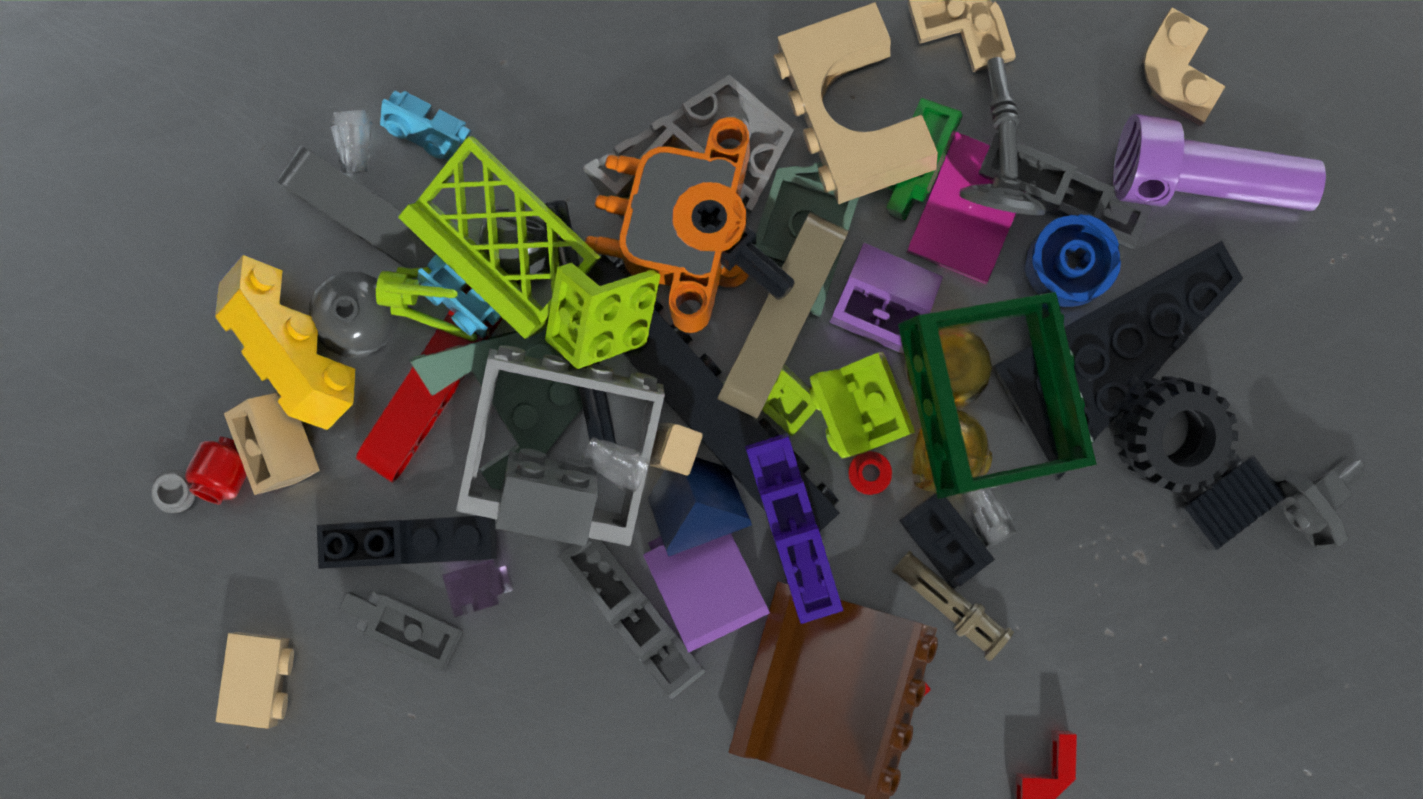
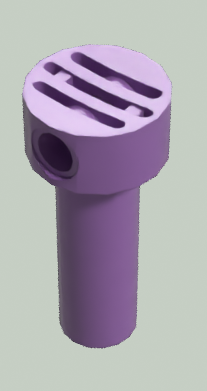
M1141 114L1130 116L1123 127L1116 150L1113 171L1115 196L1120 201L1159 207L1167 205L1174 192L1178 191L1313 211L1320 203L1326 180L1325 166L1321 160L1184 139V131L1179 121Z

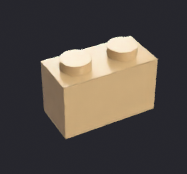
M278 392L247 399L224 413L254 495L297 484L320 471L315 459L314 450L310 446L301 420L289 417L277 402L281 398Z
M243 632L228 633L215 722L269 729L277 726L278 719H284L288 704V694L282 692L284 675H290L294 661V650L288 649L290 638Z

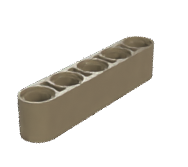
M809 212L781 268L794 279L795 285L790 293L780 300L775 299L769 293L717 398L718 400L758 419L849 233L848 230Z

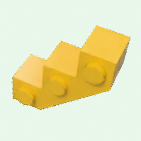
M242 255L219 282L215 318L225 331L232 329L244 345L241 353L262 381L269 379L281 396L277 402L289 417L328 430L353 405L355 368L316 354L318 330L312 317L280 305L283 270Z

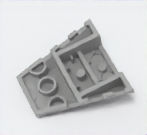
M728 74L684 102L679 109L668 116L660 117L651 123L649 128L631 139L627 138L611 152L600 159L592 160L583 166V170L601 195H612L629 199L635 176L607 169L605 166L607 156L623 155L641 159L649 150L659 146L705 153L713 124L725 117H735L740 119L749 131L750 157L740 194L746 209V219L748 220L794 129ZM726 139L720 143V146L725 149H733L740 145V142L735 139ZM618 215L624 221L625 216ZM716 221L712 225L716 228L718 226V222ZM706 222L702 223L703 228L709 225Z

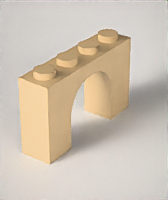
M876 2L778 36L779 53L773 55L780 78H788L793 90L788 92V97L796 117L803 115L808 128L803 129V135L811 155L817 152L823 166L818 168V173L826 193L834 192L838 204L934 171L937 168L938 152L922 115L880 130L858 132L847 129L835 122L823 105V99L828 88L839 77L848 72L890 58L891 39Z

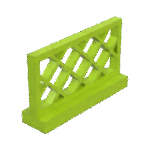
M469 136L465 139L415 203L408 204L398 216L405 225L524 339L541 333L548 324L552 298L543 308L532 297L530 279H551L553 296L557 267H559L558 247L571 246L583 257V262L577 268L586 275L601 258L474 136ZM471 152L482 162L484 181L464 182L463 162ZM493 173H494L500 180H493ZM454 174V182H448ZM507 185L514 192L516 211L496 212L494 186ZM484 186L486 212L467 213L465 187ZM442 188H455L456 214H445L432 202ZM525 203H526L532 210H525ZM526 216H539L547 223L548 241L528 242ZM496 217H516L518 242L498 243ZM487 218L489 244H476L469 237L467 219ZM451 219H458V226ZM557 234L565 241H557ZM548 247L550 273H530L528 248ZM519 248L521 274H507L500 267L499 249ZM489 249L490 256L483 250ZM515 280H521V286Z

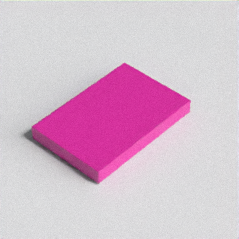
M956 132L906 252L987 284L1016 213L979 205L959 196L961 188L977 184H993V182L978 174L990 145Z

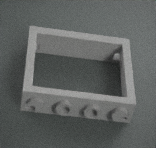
M501 345L499 350L490 348L456 511L497 519L501 490L475 485L498 372L503 370L646 400L621 514L595 509L588 538L630 546L665 396L663 384L657 383V378L644 373H631V377L613 374L614 370L600 364H591L587 368L577 369L573 365H569V361L564 357L546 354L543 355V359L525 356V350L514 346Z

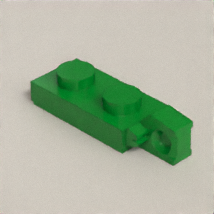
M925 98L920 99L912 118L919 115L923 116L938 152L937 168L934 171L887 187L888 190L893 191L886 207L887 210H889L891 216L905 221L915 200L924 202L927 193H930L963 117L961 111Z

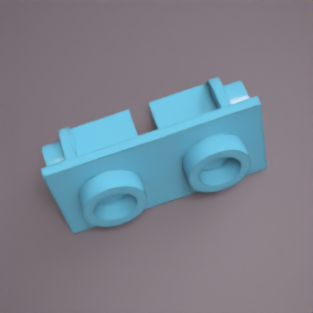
M395 90L389 100L384 99L382 101L380 125L386 128L393 136L400 139L406 138L423 147L428 154L435 158H444L449 161L460 147V144L471 134V130L465 127L466 122L440 109L432 120L427 119L426 117L431 111L432 105L409 94L407 91L399 93Z
M435 255L427 265L432 272L428 274L420 268L417 280L421 283V286L454 289L458 292L456 298L425 297L436 306L442 302L454 313L451 318L462 331L470 336L475 332L483 339L488 329L484 323L488 321L491 325H494L501 316L473 289L465 294L461 288L466 282L438 255Z

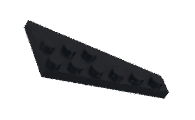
M1222 241L1064 327L1069 348L1074 355V370L1079 391L1084 398L1085 417L1093 441L1123 411L1120 409L1124 400L1131 402L1133 396L1130 392L1137 386L1144 388L1145 381L1152 379L1164 363L1188 340V337L1210 316L1242 281L1243 277ZM1031 345L994 365L993 369L1044 460L1049 462L1059 460ZM1065 473L1055 474L1053 476L1057 481L1060 480V478Z

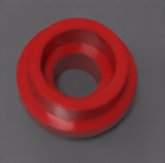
M867 451L857 455L852 460L848 470V477L851 485L858 492L874 495L888 487L892 479V468L885 456L878 452ZM866 465H874L878 469L879 475L875 481H867L863 477L862 471Z

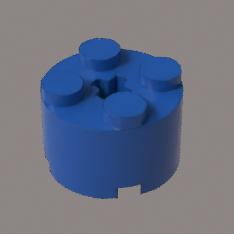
M1079 214L1057 218L1050 222L1032 241L1026 256V276L1038 295L1056 292L1058 303L1061 307L1075 308L1085 305L1106 292L1119 275L1121 260L1117 237L1107 224L1090 215ZM1074 253L1079 259L1076 263L1077 266L1071 269L1067 265V257Z

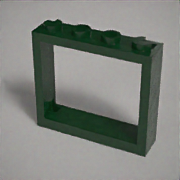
M1056 292L917 315L898 324L938 499L1097 465L1092 446L1094 441L1089 433L1084 412L1085 402L1082 393L1079 391L1074 370V355L1068 345L1064 328V314H1061ZM1025 316L1059 460L972 477L939 330Z

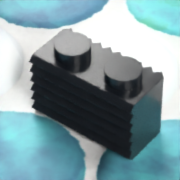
M1238 454L1234 455L1233 459L1229 458L1224 462V465L1228 468L1223 475L1214 480V483L1207 487L1199 484L1197 491H1185L1181 495L1186 502L1176 509L1207 550H1218L1286 498L1254 455L1245 456L1242 459Z

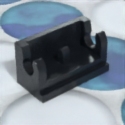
M936 491L899 520L907 533L953 589L957 586H962L995 560L947 498L938 499Z

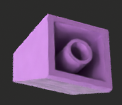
M731 533L669 557L661 536L648 542L651 551L643 554L688 653L770 614Z

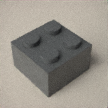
M520 449L519 453L509 451L499 498L495 529L586 547L598 496L597 469L591 468L589 462L578 458H564L562 462L547 459L546 454L534 449Z

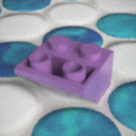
M863 243L829 323L904 354L898 324L917 315L931 312L943 276Z

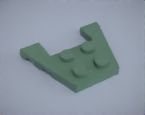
M545 327L541 333L526 339L517 331L489 337L487 340L446 348L444 351L429 355L415 356L409 362L429 393L433 396L470 371L480 387H482L490 348L499 350L501 345L514 346L525 350V356L543 359V355L546 354L563 356L545 341L547 330ZM499 370L492 405L512 435L516 445L479 468L489 486L493 489H502L509 451L519 453L520 449H534L545 454L583 408L578 386Z

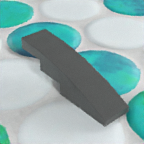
M995 133L978 173L994 182L995 175H1000L998 133ZM1017 142V179L1021 181L1019 190L1037 199L1046 207L1047 211L1057 216L1082 214L1096 217L1111 228L1119 244L1131 249L1136 247L1151 212V206L1120 201L1115 196L1114 186L1075 171L1077 167L1075 165Z
M588 538L586 547L572 544L558 556L604 617L613 625L636 657L645 665L668 697L673 699L706 672L691 652L688 653L679 636L602 540Z

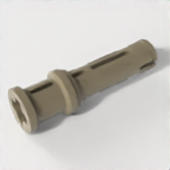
M910 550L892 570L894 574L901 577L922 595L925 600L955 624L953 629L956 630L955 633L958 636L962 637L965 635L983 650L986 660L991 661L1014 634L1012 629L1002 628L985 613L986 607L981 603L975 602L971 604L947 584L944 579L914 556Z

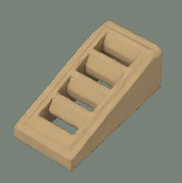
M658 422L649 466L688 476L703 437L702 433L678 424Z

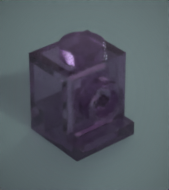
M497 559L442 575L454 617L468 614L466 605L472 604L474 612L498 605V595L514 591L507 565L500 567Z

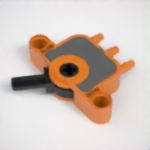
M725 117L713 124L705 153L659 146L649 150L641 159L623 155L607 156L605 163L607 169L635 176L629 199L612 195H598L595 200V207L597 209L625 216L620 232V240L603 236H587L585 239V243L597 254L623 259L626 269L632 275L652 269L660 274L659 284L671 286L669 308L672 321L679 330L686 333H695L707 326L711 318L722 273L721 265L729 271L737 265L778 300L786 297L795 285V281L790 275L755 246L757 243L756 233L747 227L746 209L740 194L750 157L749 131L747 126L735 117ZM726 139H735L740 142V145L733 149H725L720 146V143ZM717 221L718 226L715 228L712 224ZM704 222L709 224L705 228H703L702 223ZM688 300L697 301L702 305L693 314H685L678 309L683 302Z

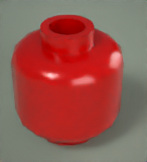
M220 436L217 442H201L185 473V479L191 485L189 491L200 499L217 505H221L223 500L235 499L247 477L234 440Z

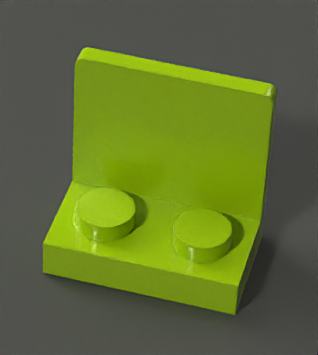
M573 263L557 267L545 341L577 369L644 346L649 335L660 274L652 269L599 286Z

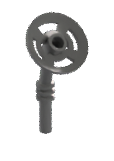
M994 57L988 60L987 67L993 94V101L990 104L994 128L999 131L1000 175H995L993 184H977L961 188L959 196L970 202L1002 211L1025 215H1045L1046 207L1042 203L1031 197V195L1019 190L1021 181L1017 179L1016 127L1020 123L1018 110L1016 108V100L1010 96L1004 59Z

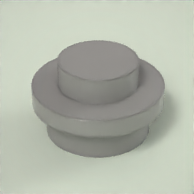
M167 470L156 477L151 488V495L155 505L167 513H180L187 510L193 504L196 496L189 491L191 485L185 479V472L180 470Z

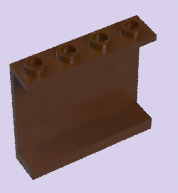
M777 581L769 609L770 614L767 616L728 753L742 758L758 759L865 795L864 799H889L890 796L895 794L900 783L901 772L898 769L902 751L904 752L908 749L912 740L913 726L910 723L914 709L921 704L925 694L926 685L922 680L927 663L933 661L936 655L938 639L935 637L937 628L840 600L843 611L800 624L788 584Z

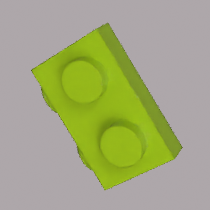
M884 351L870 355L842 368L818 372L810 376L812 386L809 392L814 406L819 411H822L828 426L826 428V438L833 451L838 452L842 459L873 450L915 433Z

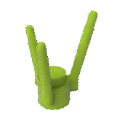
M398 267L396 272L381 271L376 285V302L380 306L390 307L391 315L408 317L457 337L476 341L477 335L475 333L470 336L454 324L408 307V305L416 304L418 295L456 298L458 295L456 290L419 285V281L413 278H418L420 268ZM428 267L422 268L428 274L432 272Z

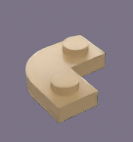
M908 0L907 5L919 44L960 32L972 72L987 69L988 60L994 57L1003 58L1004 63L1014 61L1016 58L1003 13L996 1L993 3L991 0Z
M1171 7L1144 53L1142 63H1144L1145 77L1153 91L1151 95L1158 102L1201 126L1205 123L1225 86L1188 65L1209 28Z

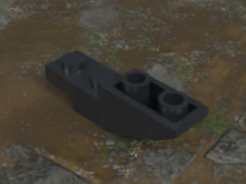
M482 516L317 525L318 569L497 559L495 519Z

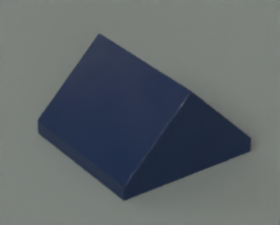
M695 457L688 476L664 470L648 496V501L668 557L752 525L730 470L723 465Z

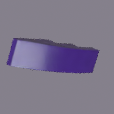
M785 433L745 446L800 624L843 611L819 528L815 522L788 434Z

